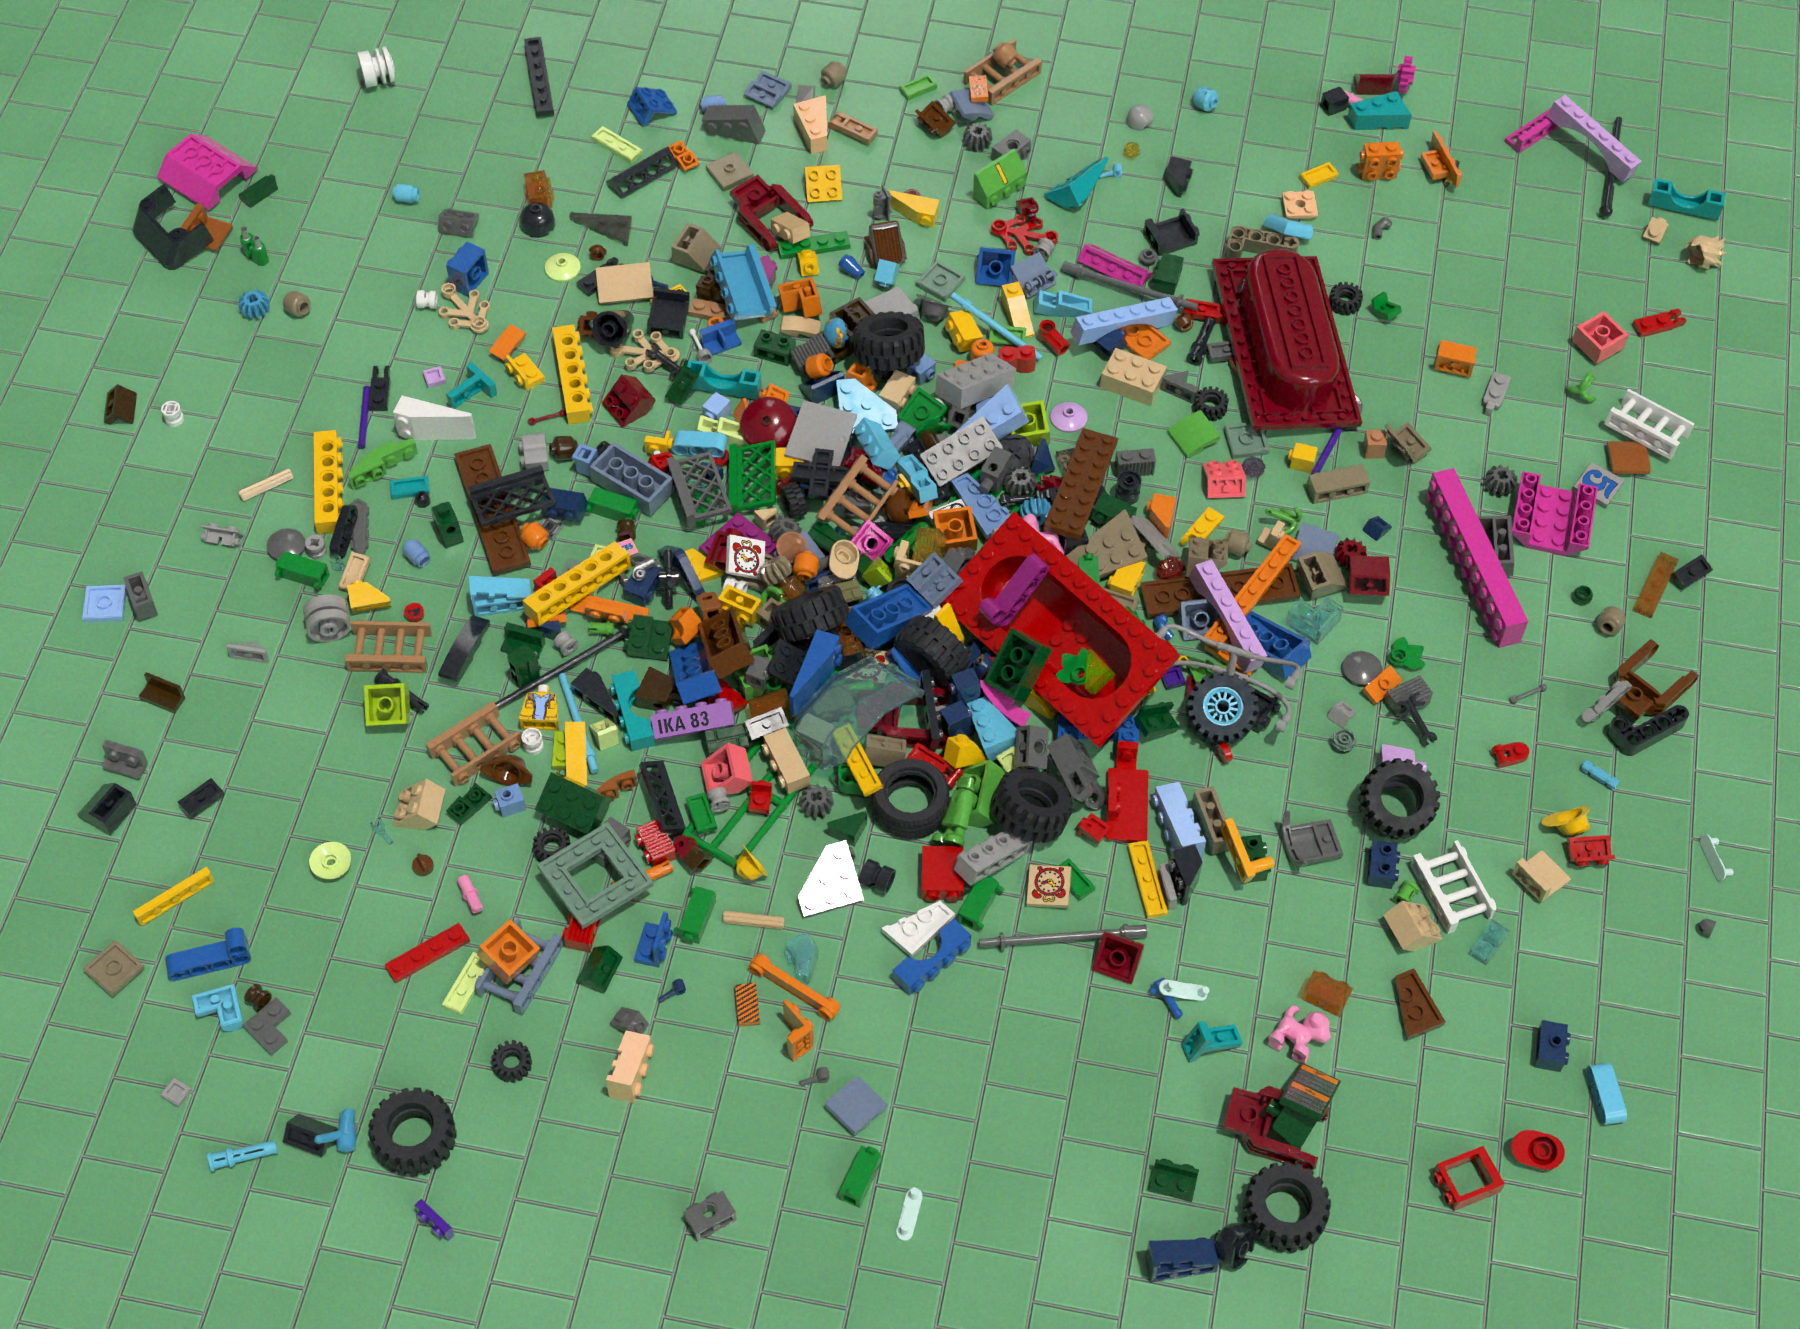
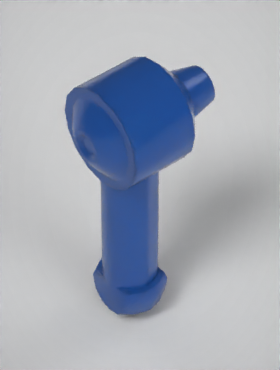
M1163 977L1154 981L1153 987L1149 989L1150 994L1163 996L1173 1013V1017L1175 1019L1181 1018L1183 1013L1174 998L1165 996L1159 991V983L1166 979Z

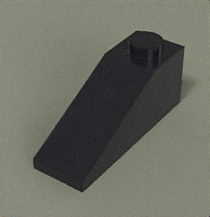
M586 667L570 683L573 695L605 718H608L615 725H618V711L602 677L596 671L592 672Z

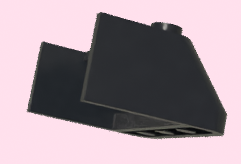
M162 184L139 203L133 232L167 269L175 270L214 240L203 222L189 232L183 228H175L168 233L154 219L176 203L167 186Z

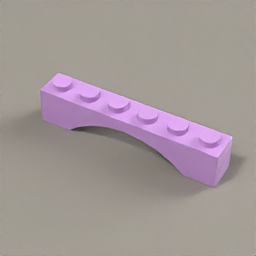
M1566 95L1554 101L1547 114L1549 119L1559 127L1573 129L1590 139L1602 153L1610 172L1621 182L1634 175L1642 162Z
M1212 559L1196 564L1189 578L1197 592L1204 596L1220 615L1229 634L1232 646L1253 652L1255 655L1267 657L1265 650ZM1240 656L1237 657V662L1244 673L1261 668L1264 663L1255 659L1249 660Z

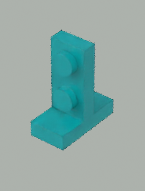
M473 362L466 365L468 379L446 394L448 405L452 409H456L482 390L491 398L497 395L495 382Z
M1202 1021L1195 1025L1181 1044L1188 1061L1192 1062L1197 1061L1204 1052L1237 1048L1243 1044V1041L1235 1024L1208 1028L1206 1021Z

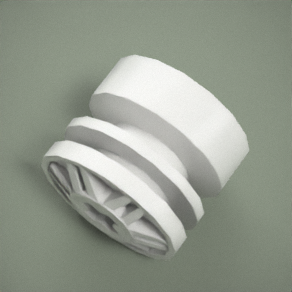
M386 46L381 47L383 55H380L378 48L374 50L375 57H371L368 50L357 53L366 88L377 86V77H380L383 84H386V75H388L390 83L395 82L394 64Z

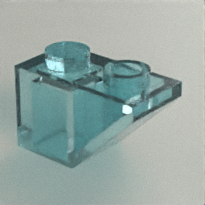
M807 931L785 942L786 951H784L787 961L794 964V971L798 979H803L806 985L811 981L818 959V947Z

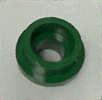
M1582 585L1574 590L1573 598L1580 604H1588L1592 601L1593 593L1588 586Z

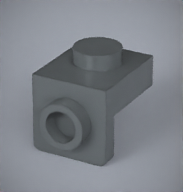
M621 1007L610 1022V1025L617 1030H627L643 1034L649 1023L639 1011Z

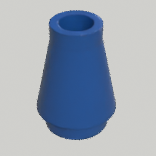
M846 254L838 263V266L841 267L840 270L856 277L858 280L865 274V271L853 256Z

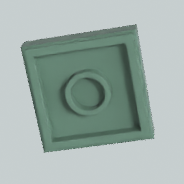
M936 260L916 281V287L946 302L965 281L966 276Z
M1250 422L1224 426L1232 459L1269 454L1270 450L1264 430H1252Z

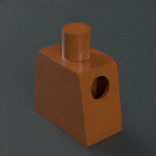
M704 592L696 597L699 617L702 622L722 612L721 603L715 592Z

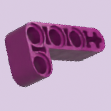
M1036 554L1029 555L997 598L985 599L979 605L978 611L992 624L1002 627L1006 626L1046 576L1049 566Z

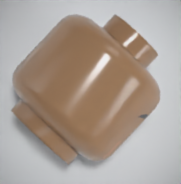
M1002 41L992 50L994 52L993 58L1000 67L1008 66L1010 68L1017 62L1015 58L1018 53L1009 42L1004 43Z

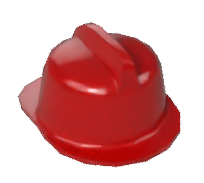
M1523 1130L1514 1136L1511 1143L1513 1156L1519 1162L1540 1169L1551 1170L1557 1168L1565 1157L1563 1143L1551 1134L1535 1130Z

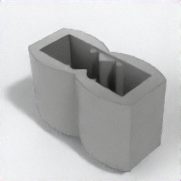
M545 433L522 435V441H519L520 453L524 452V455L520 456L522 467L529 469L542 465L543 470H549Z

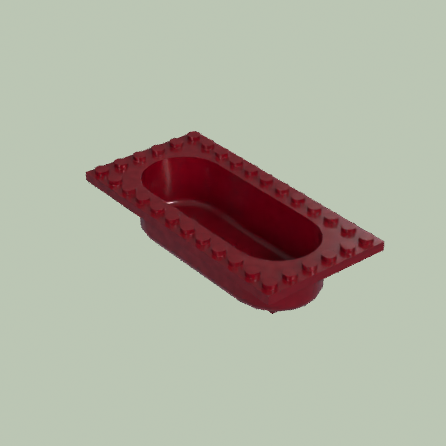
M1276 248L1259 253L1254 258L1212 259L1211 264L1252 430L1361 427L1360 411L1317 256H1301L1299 253L1287 249Z

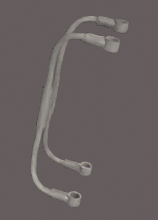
M1167 624L1155 633L1163 639L1168 629H1176L1215 646L1219 650L1230 653L1227 668L1183 660L1176 661L1173 666L1202 667L1210 669L1212 672H1218V674L1227 671L1230 676H1233L1235 673L1239 675L1238 679L1243 680L1245 678L1249 683L1267 690L1276 696L1286 707V713L1279 719L1276 726V731L1285 732L1287 724L1291 719V706L1289 702L1270 686L1250 678L1246 674L1235 671L1238 656L1249 660L1255 659L1291 666L1296 670L1287 678L1285 688L1294 690L1296 682L1301 675V668L1297 663L1255 655L1253 652L1226 643L1212 641L1177 624Z

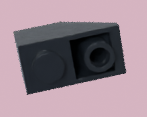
M1171 156L1165 181L1175 195L1181 198L1183 191H1187L1189 184L1187 180L1191 179L1193 175V169H1191L1192 161Z

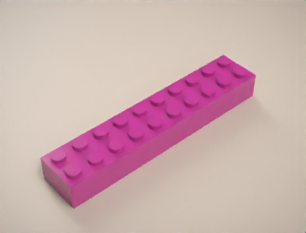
M1451 468L1434 472L1429 481L1428 491L1425 494L1426 501L1430 503L1433 515L1440 523V530L1447 538V545L1454 553L1455 562L1459 563L1462 577L1468 582L1469 591L1476 599V606L1483 614L1484 623L1488 625L1491 631L1492 640L1496 641L1498 648L1521 643L1528 619L1455 469Z

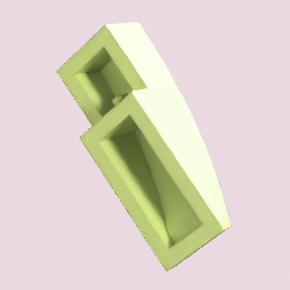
M700 415L695 431L722 433L728 438L727 445H749L742 436L740 423L720 417L717 421Z

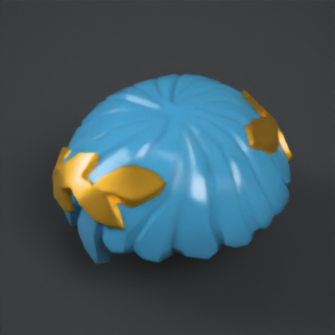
M833 318L824 325V338L834 348L844 347L845 340L849 338L846 335L847 327H845V322L840 318Z

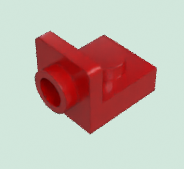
M669 451L651 455L648 463L662 472H667L666 458L673 456Z
M550 567L533 580L534 592L557 578L556 571Z
M1118 741L1116 768L1136 770L1138 742Z
M764 780L752 781L749 812L769 814L772 799V783Z
M1091 813L1087 819L1083 817L1078 823L1077 827L1079 830L1077 836L1081 837L1084 834L1099 845L1110 831L1111 826Z

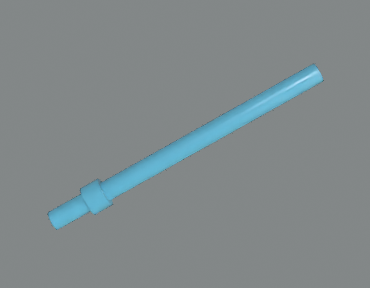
M955 292L951 295L950 298L961 305L964 311H969L1016 346L1028 345L973 306V303L968 299H963ZM1035 350L1036 360L1040 361L1043 355Z
M561 673L558 677L573 721L582 722L565 673ZM585 732L586 762L590 772L595 774L599 771L595 761L596 755L594 749L590 746Z

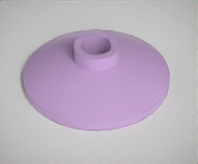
M1063 402L1052 409L1050 420L1056 429L1066 433H1073L1081 430L1086 425L1087 413L1079 404Z

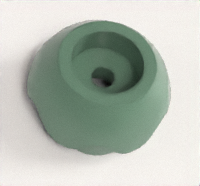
M1340 728L1332 734V744L1339 751H1350L1357 743L1355 734L1347 728Z

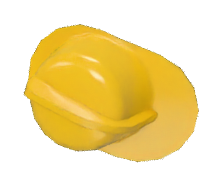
M1580 806L1571 810L1554 813L1543 818L1541 823L1544 826H1556L1565 835H1577L1589 830L1586 814L1590 808L1588 806Z
M742 843L745 850L736 861V872L738 875L751 881L762 875L768 876L763 865Z

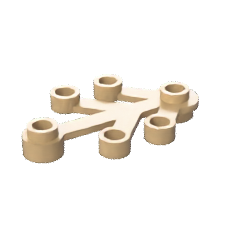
M446 283L441 287L443 297L452 300L459 309L441 307L438 311L440 318L447 319L450 316L466 317L470 320L451 318L449 320L451 330H458L460 327L471 328L475 333H483L489 328V323L485 319L487 312L491 309L488 301H481L479 303L480 311L478 316L474 314L476 302L480 300V292L478 290H471L469 292L467 306L458 297L456 286L453 283Z
M640 329L634 330L632 334L633 340L638 342L643 348L623 346L622 343L616 347H609L610 355L614 358H620L624 353L640 355L635 359L630 357L625 360V366L628 370H634L636 366L643 363L644 371L652 372L656 367L664 364L658 359L654 361L649 360L651 358L646 356L645 352L647 349L652 352L654 350L644 338L643 331ZM660 332L651 333V342L659 346L661 349L659 351L677 363L680 358L679 351L676 348L668 347L662 340Z

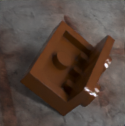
M931 101L921 112L918 109L915 110L918 115L917 120L923 126L927 124L929 126L927 129L934 136L937 134L942 138L956 124L934 101Z

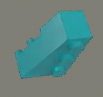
M1395 91L1350 103L1347 119L1354 130H1376V127H1386L1387 130H1392L1393 127L1408 129L1412 114L1398 92Z

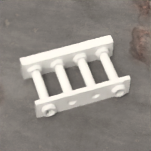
M1630 389L1627 390L1621 403L1623 405L1622 409L1618 410L1613 407L1604 423L1606 426L1670 460L1680 444L1677 441L1678 438L1682 436L1688 439L1695 423ZM1633 410L1640 414V416L1635 419L1627 413ZM1648 418L1657 424L1652 428L1645 424L1644 421ZM1665 427L1674 433L1669 437L1660 431Z
M1458 840L1454 841L1451 853L1428 861L1419 853L1413 855L1410 863L1415 876L1447 934L1456 931L1461 919L1484 912L1488 920H1490L1496 911L1495 901L1489 897L1467 857L1466 849L1463 846L1461 847ZM1453 860L1457 862L1460 868L1458 871L1438 878L1433 876L1430 868ZM1465 877L1470 886L1448 895L1443 894L1440 889V885ZM1473 894L1479 902L1476 906L1458 912L1453 911L1449 905L1450 902Z

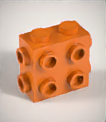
M1399 142L1364 143L1363 150L1360 151V163H1357V172L1360 173L1361 180L1396 179L1397 173L1401 169L1400 160L1404 156Z

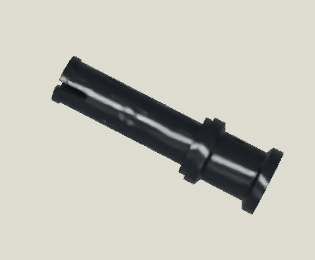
M1205 318L1197 340L1191 345V352L1186 357L1191 365L1198 366L1203 361L1202 356L1207 352L1206 344L1216 324L1213 318Z
M385 669L379 671L374 678L375 685L401 683L398 678L394 679ZM409 691L410 706L420 714H424L425 712L422 709L427 711L429 704Z

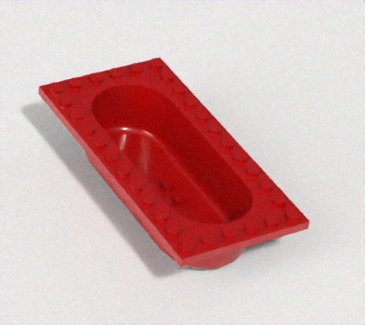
M1015 511L1012 512L962 569L958 576L963 582L941 603L942 606L949 603L955 617L996 655L1010 628L1021 630L1052 648L1053 650L1033 688L1099 748L1181 657ZM1031 554H1036L1049 566L1048 573L1009 624L1003 627L992 624L978 611L979 605L987 598L996 599L1025 559ZM1085 648L1092 658L1089 668L1091 671L1089 682L1084 685H1077L1074 682L1067 684L1061 682L1056 674L1064 669L1062 666V655L1072 654L1077 656L1079 651ZM1084 673L1079 675V679L1084 677Z

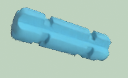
M1586 760L1582 764L1581 770L1587 774L1589 772L1591 777L1602 784L1606 783L1610 789L1614 790L1618 786L1619 779L1614 776L1610 777L1609 773L1598 766L1594 767L1592 762Z

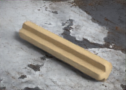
M285 469L240 490L239 496L243 501L293 479V474L290 469Z
M724 911L723 922L729 924L783 929L785 924V918L780 916Z

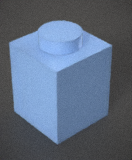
M715 392L702 406L703 416L717 421L720 417L726 418L731 413V400Z

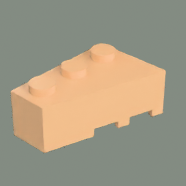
M826 95L793 104L794 120L810 153L815 154L826 151Z
M625 1031L618 1049V1058L612 1063L614 1068L612 1076L608 1075L606 1078L609 1098L635 1103L636 1096L641 1095L643 1087L641 1080L643 1076L646 1077L649 1068L647 1061L649 1057L653 1056L655 1045L652 1044L651 1036Z

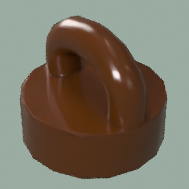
M1188 312L1180 314L1174 320V325L1181 332L1189 331L1194 324Z
M418 853L417 857L413 860V870L419 876L429 875L434 869L433 860L428 855Z

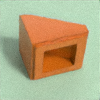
M746 398L741 400L733 412L735 422L740 423L742 413L748 406Z

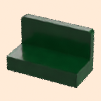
M273 174L264 176L239 193V199L252 208L278 190L275 176Z
M686 359L681 364L665 394V397L680 405L700 374L687 366L688 360Z
M507 622L504 627L506 637L500 648L501 652L509 654L526 644L531 649L534 648L540 656L546 643L544 632Z
M609 945L594 947L576 982L578 984H589L599 993H605L623 956Z

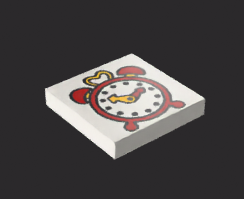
M731 534L727 536L726 573L761 580L758 571L765 561V541Z

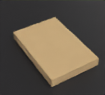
M650 262L596 268L599 304L653 298Z

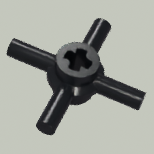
M664 549V570H658L659 587H665L666 608L673 607V587H679L678 569H672V549Z

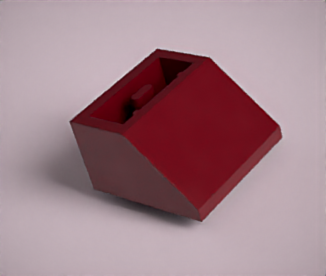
M621 374L602 401V404L618 423L625 427L645 416L656 402V399L636 377Z
M1350 555L1348 594L1389 596V557Z

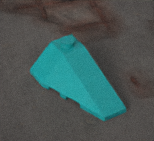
M1108 157L1096 160L1079 170V173L1068 177L1066 182L1061 185L1057 184L1044 194L1045 197L1064 208L1072 206L1077 208L1083 205L1082 201L1091 193L1109 160Z

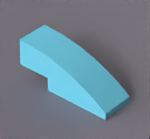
M1039 290L1034 298V313L1057 317L1092 314L1093 299L1061 290L1057 294Z
M913 454L900 457L896 465L900 473L910 484V490L916 499L923 503L938 498L936 484L928 477V470Z

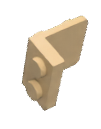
M902 540L900 547L896 546L893 565L895 567V578H908L922 563L909 559V541Z

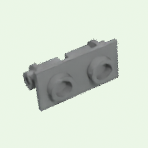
M208 523V526L201 525L205 529V533L202 532L201 540H204L206 543L219 544L221 537V545L236 547L241 542V539L238 537H244V534L239 532L236 527L227 526V529L213 523Z

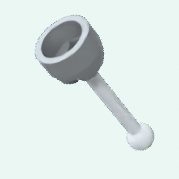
M690 329L689 334L693 336L699 348L697 352L698 361L711 362L713 358L711 352L706 348H702L696 336V330Z

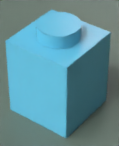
M879 259L874 280L879 281L878 285L888 288L889 284L895 286L900 264Z

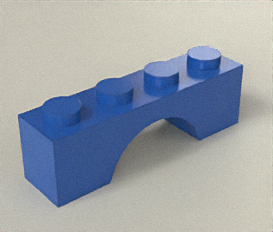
M955 919L939 930L938 941L940 949L936 955L926 960H915L907 957L892 970V980L909 996L914 992H919L929 979L936 978L943 967L950 966L960 953L964 954L971 947V934Z

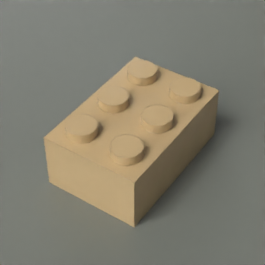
M1115 348L1101 374L1100 388L1152 406L1161 389L1162 378L1166 376L1167 366Z

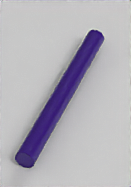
M370 386L363 387L358 438L359 449H365Z
M1344 427L1335 428L1311 475L1321 472Z

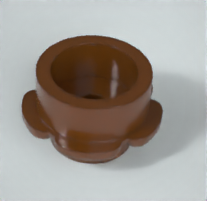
M599 244L589 248L590 257L595 261L603 260L607 253L606 249Z

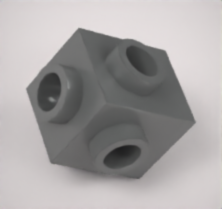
M953 406L948 413L949 419L947 423H951L953 429L958 430L976 411L972 410L971 406L963 409Z

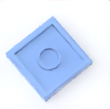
M126 585L86 586L82 615L83 622L123 621L127 594Z

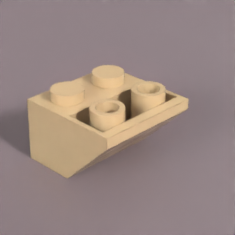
M428 779L403 789L399 794V803L394 813L393 826L426 830L437 825L446 789Z
M1401 901L1383 915L1403 950L1416 951L1440 942L1443 939L1439 933V927L1432 921L1428 908L1423 904Z

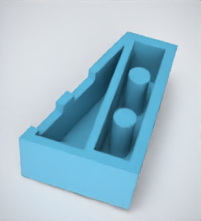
M468 576L474 614L477 617L524 610L522 600L532 594L529 579Z
M985 696L967 703L971 709L972 719L988 760L994 761L997 759L996 756L1013 745L1016 747L1017 729Z

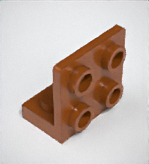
M197 203L180 228L189 232L203 222L214 240L205 248L218 251L233 226L230 223L207 217L204 204Z

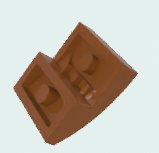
M1607 441L1606 449L1610 457L1609 466L1613 474H1650V461L1646 446L1638 442Z

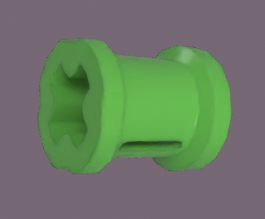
M1404 880L1401 884L1402 888L1394 895L1393 900L1396 904L1401 901L1410 902L1413 896L1418 894V886L1409 880Z

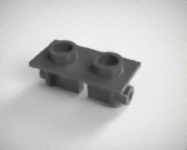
M882 185L881 191H876L873 194V217L876 220L886 217L887 221H890V213H892L890 201H892L890 192L886 191L884 185Z

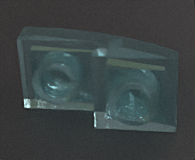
M1491 920L1468 954L1484 965H1487L1508 936L1510 930Z

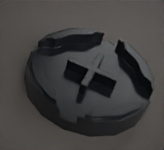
M1012 434L1006 436L1000 443L1003 447L1002 449L1012 453L1011 471H1013L1014 467L1020 469L1022 466L1025 470L1030 466L1034 458L1032 443L1023 435Z

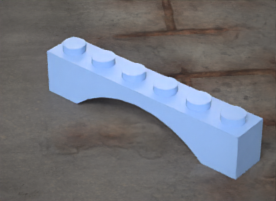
M1166 297L1078 316L1074 320L1070 333L1077 344L1082 345L1095 342L1109 332L1128 325L1148 324L1155 328L1172 325L1178 309L1171 298Z

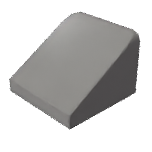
M1341 700L1332 706L1327 717L1343 728L1356 715L1357 711Z

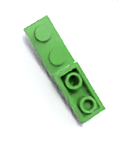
M409 438L396 445L390 440L363 457L348 474L352 490L386 475L385 468L394 466L396 463L417 455L418 452L414 439Z

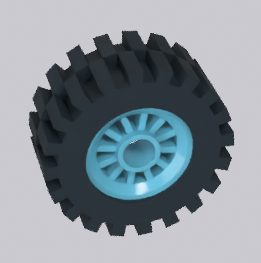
M1223 671L1219 675L1218 672H1213L1209 677L1208 675L1202 677V680L1198 681L1194 685L1193 690H1191L1186 705V716H1188L1189 726L1194 728L1193 733L1195 735L1199 734L1202 741L1205 742L1207 739L1211 741V745L1215 746L1216 743L1223 742L1235 744L1240 738L1242 740L1246 737L1247 733L1251 731L1259 712V706H1257L1258 697L1254 696V688L1252 686L1249 688L1247 685L1248 681L1245 678L1240 680L1238 679V674L1234 673L1233 676H1230L1227 671ZM1223 703L1228 707V710L1221 712L1218 710L1217 705Z

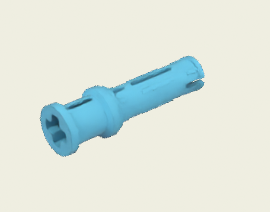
M275 1140L234 1150L228 1147L225 1151L207 1152L211 1172L225 1166L234 1167L237 1162L278 1154ZM264 1149L263 1151H259V1152H255V1153H251V1154H246V1155H245V1153H247V1152Z

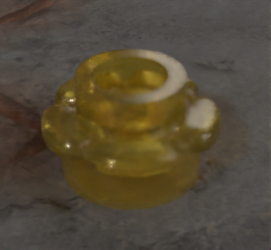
M1135 142L1127 143L1124 147L1125 150H1123L1124 154L1129 158H1135L1141 152L1139 145Z

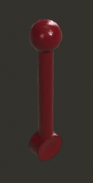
M561 409L558 413L536 419L529 418L528 423L533 426L539 421L557 416L564 417L566 411Z

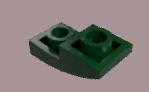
M475 783L463 797L459 795L446 812L462 824L476 814L492 796Z

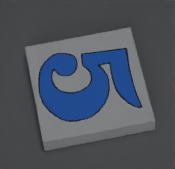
M1591 462L1574 485L1572 491L1576 492L1579 483L1598 487L1596 504L1606 508L1625 480Z

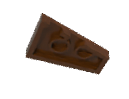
M1413 968L1395 976L1394 981L1406 1040L1443 1026L1446 1021L1416 970Z

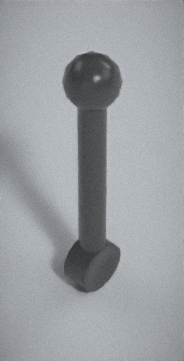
M1541 684L1538 688L1519 696L1513 695L1510 697V703L1516 704L1522 698L1539 691H1546L1547 686Z

